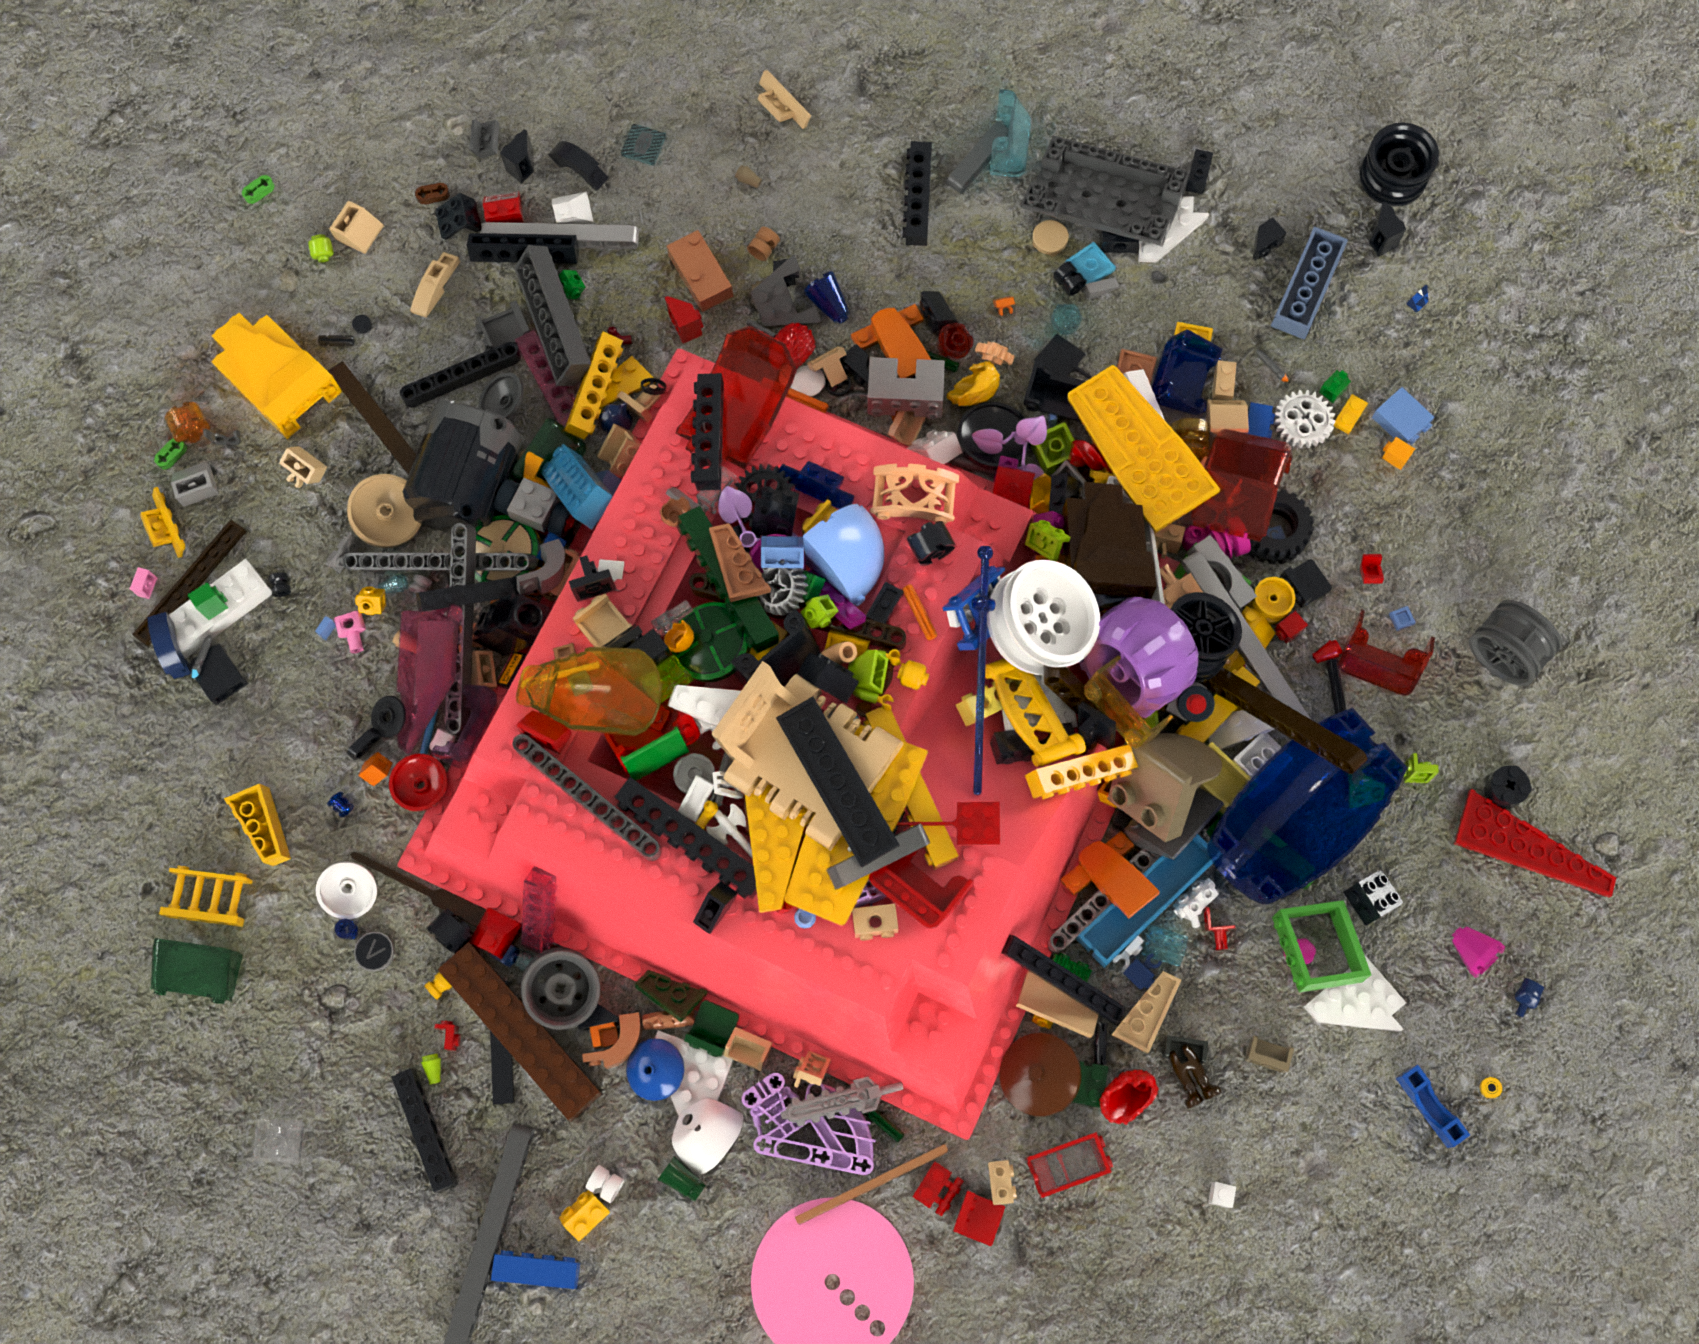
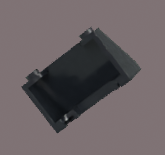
M1035 360L1023 402L1026 409L1032 412L1040 411L1067 418L1083 424L1068 401V393L1086 381L1053 373V368L1047 370L1044 368V362Z
M796 609L790 612L784 619V628L790 635L759 661L752 654L743 653L731 662L735 677L744 687L762 661L771 667L780 684L785 687L789 680L798 673L809 652L816 656L820 653L819 645L804 618Z

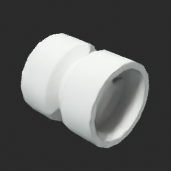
M598 1165L585 1188L594 1194L600 1193V1198L612 1203L619 1193L624 1179L616 1174L610 1175L609 1170Z

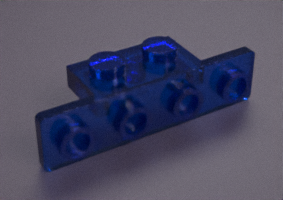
M810 461L806 463L801 471L785 464L780 466V472L784 470L787 473L785 478L788 476L792 478L789 484H795L796 487L794 489L823 502L828 499L831 501L832 506L839 509L853 504L854 495L839 489L843 484L844 477L836 472L825 469Z

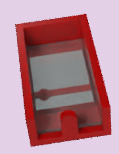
M1097 1132L1025 1158L1040 1199L1112 1172L1110 1168L1113 1167L1110 1156H1105L1103 1150L1105 1143L1101 1135L1098 1136Z

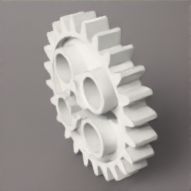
M1299 390L1297 395L1294 392L1291 393L1290 397L1285 395L1284 400H1280L1279 406L1275 409L1276 420L1274 425H1279L1276 432L1282 431L1280 438L1286 436V443L1290 440L1293 441V447L1296 443H1299L1300 448L1304 444H1306L1307 448H1310L1311 443L1317 447L1319 442L1323 443L1325 438L1328 439L1330 436L1329 432H1332L1334 429L1332 426L1335 423V420H1333L1335 413H1330L1333 407H1327L1328 400L1321 401L1322 395L1319 398L1316 397V392L1309 395V390L1305 394ZM1302 405L1307 406L1309 409H1304ZM1288 415L1293 416L1295 419L1288 418ZM1314 419L1320 420L1321 423L1315 422ZM1299 429H1304L1307 433H1302Z

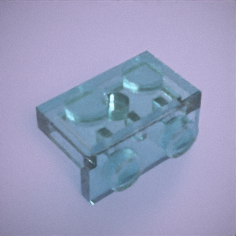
M1149 925L1141 954L1148 956L1153 953L1154 956L1151 958L1180 966L1185 955L1188 937Z

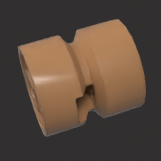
M761 227L755 235L756 238H753L747 246V250L756 259L766 261L772 250L780 242V238L773 230Z

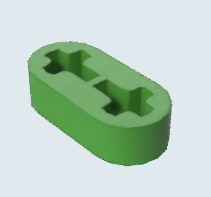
M262 175L243 188L242 196L247 203L254 204L271 193L275 185L271 177Z
M172 438L155 455V463L161 469L171 468L185 454L187 445L180 438ZM177 444L180 448L177 449L174 446ZM165 458L167 459V461L163 462L161 461V459Z

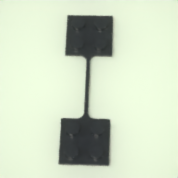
M1058 334L1052 338L1035 358V360L1044 362V367L1047 370L1053 368V373L1068 376L1072 371H1077L1087 379L1092 378V376L1078 367L1079 362L1086 354Z

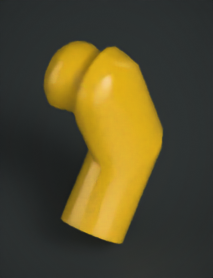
M711 800L704 803V810L695 823L703 830L705 829L710 819L718 811L717 803Z

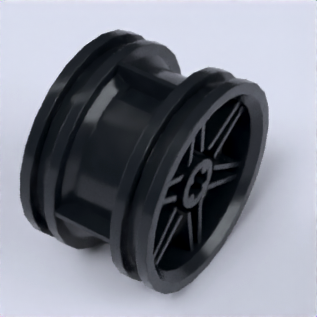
M1394 123L1382 128L1374 136L1368 153L1360 167L1359 177L1364 191L1376 202L1382 204L1386 201L1389 206L1393 207L1404 206L1417 200L1423 194L1439 161V149L1435 139L1428 131L1411 123Z
M1202 592L1185 594L1178 598L1170 609L1186 624L1197 646L1199 655L1197 675L1194 682L1199 683L1208 681L1219 673L1228 658L1239 646L1242 639V627L1236 612L1222 599Z

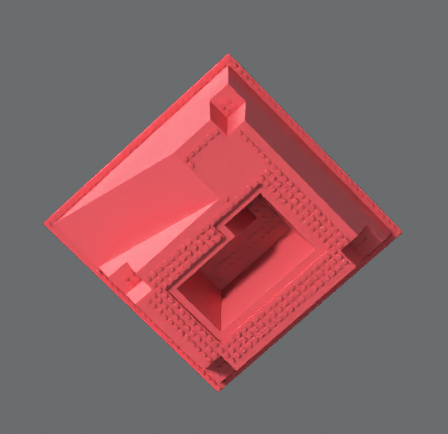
M679 348L676 350L660 379L666 384V391L660 395L661 398L648 411L653 418L648 423L639 418L632 431V434L641 445L624 477L616 475L621 479V482L603 516L592 530L582 523L569 549L576 551L579 557L587 555L590 562L594 561L597 570L600 559L624 561L623 577L614 582L617 590L608 592L606 595L629 624H636L643 632L641 633L642 636L654 629L664 641V637L672 629L673 623H678L686 613L699 605L716 602L698 597L692 593L689 584L690 577L695 573L706 574L707 571L704 567L701 568L696 560L697 555L688 548L685 535L681 536L677 527L668 526L661 520L660 510L670 499L666 494L667 489L671 487L677 488L694 502L698 503L703 499L711 505L705 515L712 526L715 527L727 524L721 518L718 509L720 495L726 486L738 490V487L734 484L742 482L739 476L746 477L745 470L752 473V466L756 467L757 470H759L760 464L764 465L765 469L768 464L772 465L773 469L777 466L780 468V472L784 470L787 473L785 478L788 476L792 478L789 484L796 485L791 491L799 493L793 532L798 537H803V522L808 517L811 518L815 514L817 506L820 503H825L827 499L831 501V506L837 510L848 505L858 504L859 506L862 505L870 513V508L873 507L876 480L873 471L876 466L897 464V467H908V464L926 465V469L933 471L941 468L958 474L959 483H956L953 507V516L955 518L954 521L947 522L945 525L956 546L946 557L940 560L938 558L932 559V564L926 566L919 564L908 544L907 538L912 534L920 532L921 527L928 522H932L934 525L933 521L914 517H890L883 520L870 513L877 523L883 538L884 564L877 583L865 596L863 603L856 607L867 615L885 582L901 590L909 584L915 589L937 632V637L930 641L926 639L904 594L886 624L899 627L906 634V645L902 650H899L901 664L906 663L908 660L924 664L929 678L926 686L921 685L919 690L902 686L900 679L897 678L901 664L894 666L892 681L884 695H891L894 702L886 701L885 704L891 705L892 713L905 741L928 750L920 773L942 821L952 822L956 819L957 802H1000V845H957L956 828L954 826H945L958 853L957 861L934 870L933 866H928L925 860V848L923 847L918 850L910 862L943 888L954 876H963L967 880L972 879L974 881V886L955 910L934 929L924 927L895 903L898 933H894V936L889 938H882L881 935H876L871 940H860V937L855 938L852 913L843 926L816 916L814 925L804 929L800 928L794 919V915L799 908L789 910V912L783 914L776 911L760 913L757 894L753 899L748 896L744 899L737 894L725 916L713 932L708 934L693 923V920L707 893L720 882L718 880L720 876L715 872L710 874L701 867L702 863L697 859L695 861L690 860L684 855L685 850L680 847L675 849L667 842L668 838L663 834L661 837L657 836L650 830L652 826L646 822L644 825L633 818L634 813L630 810L626 813L617 806L618 802L615 799V795L631 776L626 774L597 723L609 716L618 717L620 722L628 718L589 702L588 698L592 691L576 697L568 676L520 689L519 681L559 670L553 648L573 643L579 664L597 658L600 660V667L588 670L594 687L606 663L656 702V690L669 681L674 687L676 685L742 691L744 686L734 674L717 682L705 683L693 680L677 667L674 660H671L670 665L665 669L656 671L649 681H643L639 684L626 668L622 659L614 664H611L608 659L604 660L573 620L575 613L579 609L589 606L595 598L592 597L577 602L571 590L569 581L585 576L579 559L558 599L551 602L545 597L541 598L539 603L549 607L543 627L533 645L517 651L525 653L527 656L510 688L505 689L497 685V688L490 692L447 772L448 786L445 795L438 804L426 810L398 862V867L485 910L489 907L522 924L521 927L560 946L576 950L587 959L635 982L647 970L670 977L671 980L681 984L683 982L690 984V987L698 990H707V995L694 1010L699 1011L701 1003L704 1000H708L739 1014L737 1028L772 1042L773 1048L800 1060L801 1057H806L808 1051L830 1058L831 1062L826 1073L843 1082L851 1084L854 1083L853 1080L869 1077L879 1087L902 1082L903 1090L881 1095L880 1099L964 1140H968L998 1076L1003 1056L1011 1046L1026 1012L1016 1007L1028 970L1001 954L1009 935H1014L1050 958L1052 952L1048 948V940L1066 922L1078 895L1077 893L1073 896L1061 883V879L1079 865V855L1086 846L1102 840L1116 809L1101 802L1097 791L1104 784V779L1097 785L1090 786L1088 783L1085 784V788L1074 791L1073 788H1070L1068 793L1058 795V792H1056L1053 797L1043 800L1042 797L1033 799L1025 778L1026 774L1036 769L1108 750L1101 744L1097 743L1096 747L1093 750H1089L1085 755L1082 753L1079 755L1072 754L1043 767H1036L1032 760L1028 762L1017 761L1011 764H996L990 742L994 732L1005 731L1002 710L966 727L956 707V704L962 702L961 697L971 692L973 695L978 694L976 690L985 685H988L989 688L993 686L991 682L994 680L985 678L983 668L987 664L1004 657L995 647L991 637L976 650L959 651L957 643L964 635L962 627H950L947 611H943L942 607L949 602L951 597L960 593L989 566L1005 567V571L1000 575L1002 579L1022 565L1035 561L1038 554L1033 553L1032 549L1025 545L1030 523H1033L1034 515L1037 513L1030 510V500L1028 508H1025L993 494L994 482L959 467L952 466V464H941L906 449L909 446L828 411L822 413L760 386L761 383ZM722 373L724 405L721 490L697 491L695 483L691 482V471H694L691 454L695 453V447L692 446V435H696V429H693V417H696V412L693 409V400L697 399V394H694V382H697V374ZM899 479V482H901V484H903V483L906 482V480H905V479ZM913 479L906 489L900 491L912 503H916L929 495V493L921 488L919 480ZM885 480L884 490H885V489H888L886 480ZM777 481L772 482L770 487L776 489ZM928 481L925 482V484H926L929 488H930V485L933 484L932 482H928ZM753 484V485L751 486V488H750V492H751V493H754V492L757 491V489H758L757 484ZM946 486L944 487V489H943V491H942V493H941V494H943L944 496H945V492H946ZM892 494L883 496L882 506L892 505L890 501L885 503L886 498ZM937 498L941 503V508L935 506L934 509L944 512V501ZM755 505L752 507V513H754ZM736 520L734 523H730L732 528L737 525H740L738 520ZM749 522L747 524L743 523L746 531H751L752 528L749 527ZM1157 552L1159 568H1163V566L1168 564L1174 573L1180 562L1165 556V559L1161 558L1162 554ZM806 565L805 570H806V571L811 570V569ZM1161 577L1162 589H1163V588L1165 587L1166 583H1165V581L1163 580V578ZM697 582L694 587L701 588L704 582ZM768 616L772 622L786 630L784 628V620ZM974 618L969 622L971 630L976 625ZM836 619L831 624L840 626L842 622ZM858 625L852 628V630L858 632L862 630V627ZM809 627L819 645L820 653L823 652L828 632ZM875 630L871 633V635L874 637H880L882 635V632L879 630ZM893 636L891 640L898 643L902 641V638L900 636ZM869 644L868 650H878L882 647ZM1079 662L1066 667L1092 691L1090 688L1092 684L1086 671L1081 670ZM843 663L841 665L848 669L849 663ZM821 689L822 693L820 696L826 698L824 705L821 707L823 713L831 703H835L837 707L843 703L856 712L857 705L864 701L852 694L848 702L845 703ZM1099 693L1095 694L1103 702L1104 715L1116 722L1115 746L1113 748L1123 746L1126 739L1132 734L1140 740L1144 739V737H1139L1136 717L1130 716L1128 710L1122 714L1116 712L1109 707V702ZM879 702L872 704L871 711L882 707V704ZM532 710L538 713L542 710L551 715L550 719L556 722L560 719L569 724L568 728L571 730L572 735L560 755L543 746L541 747L653 837L662 850L657 860L649 861L516 752L512 743L517 735L522 734L516 727L521 719ZM857 714V716L861 720L860 724L864 726L863 721H866L865 717H860ZM1078 727L1074 728L1075 733H1078ZM708 730L702 734L700 733L699 738L687 746L688 753L642 777L637 782L678 811L686 796L675 784L673 776L674 767L679 759L693 753L702 754L709 758L714 765L715 772L719 771L725 751L722 748L719 750L713 749L712 745L716 740L711 735L712 731ZM1034 731L1038 741L1045 739L1049 734L1048 732ZM522 742L519 749L527 748L528 742ZM544 755L536 756L535 762H541L544 759ZM553 768L550 775H557L560 768ZM568 781L566 788H573L576 781ZM585 793L582 796V801H589L592 794ZM724 796L722 806H718V811L720 810L727 817L730 814V804L738 806L745 815L743 798L734 799ZM637 799L634 802V807H641L644 804V800ZM601 806L598 809V814H605L608 807ZM905 807V814L901 822H908L906 816L909 815V813ZM652 812L650 818L653 820L658 819L661 816V812ZM713 816L706 827H717L720 824ZM617 819L613 826L616 828L621 827L624 820ZM669 824L667 830L669 832L676 831L678 824ZM737 825L738 831L751 844L746 827ZM898 826L895 835L898 834V833H900V832H902V830H903L905 827H906L907 829H909V828H911V827H910V826ZM633 832L629 839L631 841L637 840L640 837V833ZM728 834V844L725 846L753 865V859ZM686 836L684 843L692 844L695 836ZM801 841V844H800V847H799L798 854H799V852H800V849H801V846H802V843H803L802 841ZM649 845L645 852L647 854L654 853L656 846ZM709 847L701 851V855L704 857L712 853V849ZM721 860L718 863V868L725 869L729 866L728 860ZM737 873L735 880L739 882L745 880L746 873ZM731 884L729 885L731 889L736 891L737 888ZM886 896L884 899L872 903V906L894 904V902ZM869 903L861 907H869L871 905ZM873 918L869 922L874 928L882 924L878 918ZM1058 938L1053 939L1054 946L1056 945Z

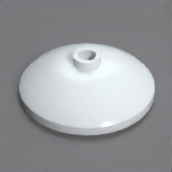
M343 861L329 866L322 872L317 881L316 896L320 906L328 914L340 919H353L362 916L373 906L377 896V884L374 876L367 868L355 862ZM349 883L352 887L346 888L345 884Z

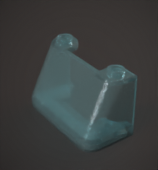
M1000 89L996 121L1001 120L1009 128L1008 137H997L993 141L990 174L1020 177L1026 170L1032 119L1013 91Z

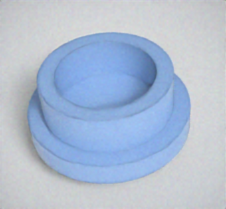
M798 909L794 915L795 923L800 928H810L816 921V915Z

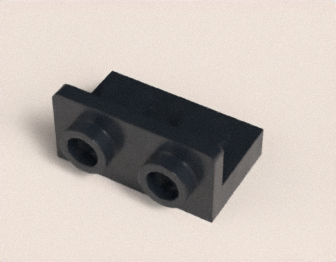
M634 624L601 646L600 649L609 662L614 664L622 659L619 653L641 638V633L643 632L638 625Z

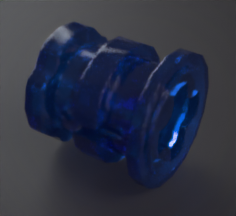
M341 791L334 794L327 802L329 807L333 806L332 809L339 813L340 818L347 816L354 808V805L352 803L349 804V800L346 797L343 798L344 794Z
M341 919L335 925V933L340 938L352 940L358 935V927L350 919ZM348 926V927H349V928H348L349 932H348V933H345V932H346V929H345V928Z

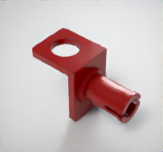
M1205 907L1203 909L1205 930H1212L1214 932L1215 950L1228 949L1226 931L1235 928V925L1211 926L1210 908Z

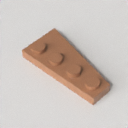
M727 523L710 527L709 533L730 602L771 593L770 586L765 582L761 572L752 562L749 553L743 548L742 542L731 525Z

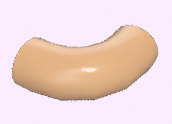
M841 642L830 646L821 654L841 665L852 662L856 658L857 649L851 642Z

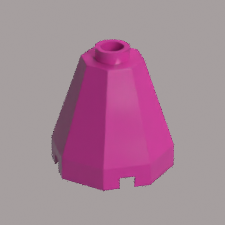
M1467 926L1463 929L1459 927L1452 934L1454 937L1452 940L1454 947L1469 973L1475 978L1479 977V973L1483 974L1498 959L1496 956L1498 952L1502 954L1505 950V946L1500 941Z

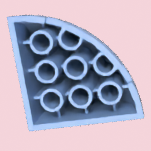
M852 504L832 513L826 523L822 520L803 535L806 565L822 578H825L831 586L853 605L859 606L880 577L885 553L880 529L871 514L862 505Z

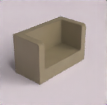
M1254 1035L1250 1038L1245 1061L1281 1073H1287L1294 1048L1275 1045L1260 1040L1258 1036Z

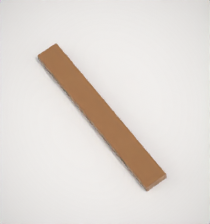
M945 1144L796 1216L795 1219L801 1225L946 1154L948 1149Z

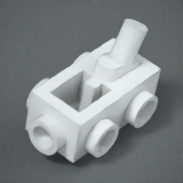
M1209 878L1205 880L1199 879L1194 882L1185 894L1176 899L1173 904L1175 908L1174 913L1181 919L1190 920L1193 928L1199 927L1198 915L1219 895L1215 889L1216 885Z

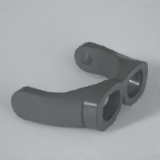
M208 429L203 430L204 437L216 445H239L241 442L240 432L236 429L228 437H225L223 434L210 432ZM218 438L224 439L223 441H217ZM235 438L233 442H229L230 439Z

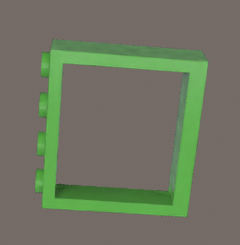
M1344 900L1280 909L1272 917L1273 926L1277 930L1280 945L1286 955L1287 965L1291 969L1293 982L1296 983L1299 993L1362 983L1372 975ZM1330 913L1351 972L1310 978L1289 919Z

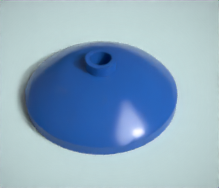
M664 1039L645 1040L636 1046L628 1058L626 1067L627 1079L633 1091L640 1097L650 1101L666 1099L673 1095L682 1083L684 1077L683 1058L679 1050L672 1043ZM649 1066L652 1068V1072L650 1074L648 1073Z

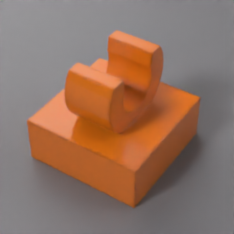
M1008 296L993 300L994 307L999 308L998 313L1000 316H1003V309L1006 307L1009 314L1013 313V308L1010 305L1015 304L1014 297Z

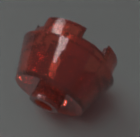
M950 323L941 329L937 339V348L943 356L960 359L970 352L973 346V336L965 329V325Z

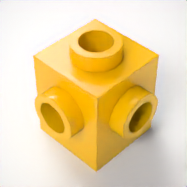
M372 586L362 588L355 598V604L358 606L359 613L367 615L382 614L386 607L385 589H378Z

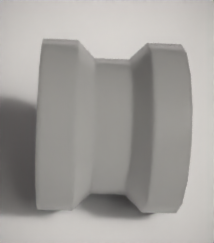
M415 574L413 577L414 582L410 585L409 590L414 593L427 591L432 581L424 576Z

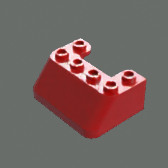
M918 850L870 873L869 880L874 887L929 929L937 928L955 910L974 886L972 879L967 880L963 876H954L943 888L910 862Z

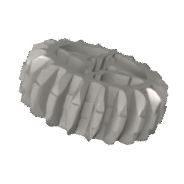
M763 568L764 572L761 574L765 582L770 586L771 593L756 597L764 610L772 613V615L785 616L794 609H799V602H805L802 596L808 594L804 591V588L809 586L804 582L807 578L802 574L804 570L802 568Z

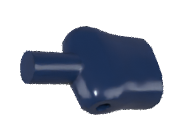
M1524 978L1521 987L1514 996L1515 1000L1520 1003L1515 1015L1523 1018L1527 1008L1535 1009L1539 1004L1545 987L1533 980Z

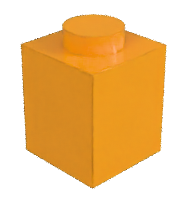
M1396 437L1393 442L1388 441L1383 448L1385 454L1382 459L1401 470L1415 448Z

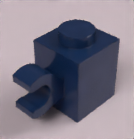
M1153 953L1147 956L1144 963L1137 957L1123 972L1140 990L1143 987L1148 989L1155 981L1153 979L1155 973L1150 968L1155 969L1162 964L1161 960L1157 964L1151 963V957L1154 956Z

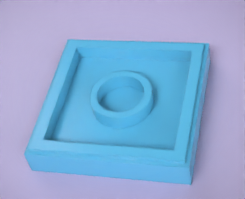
M1092 242L1065 261V263L1071 261L1077 268V273H1081L1087 280V283L1101 281L1116 270V266L1095 242Z

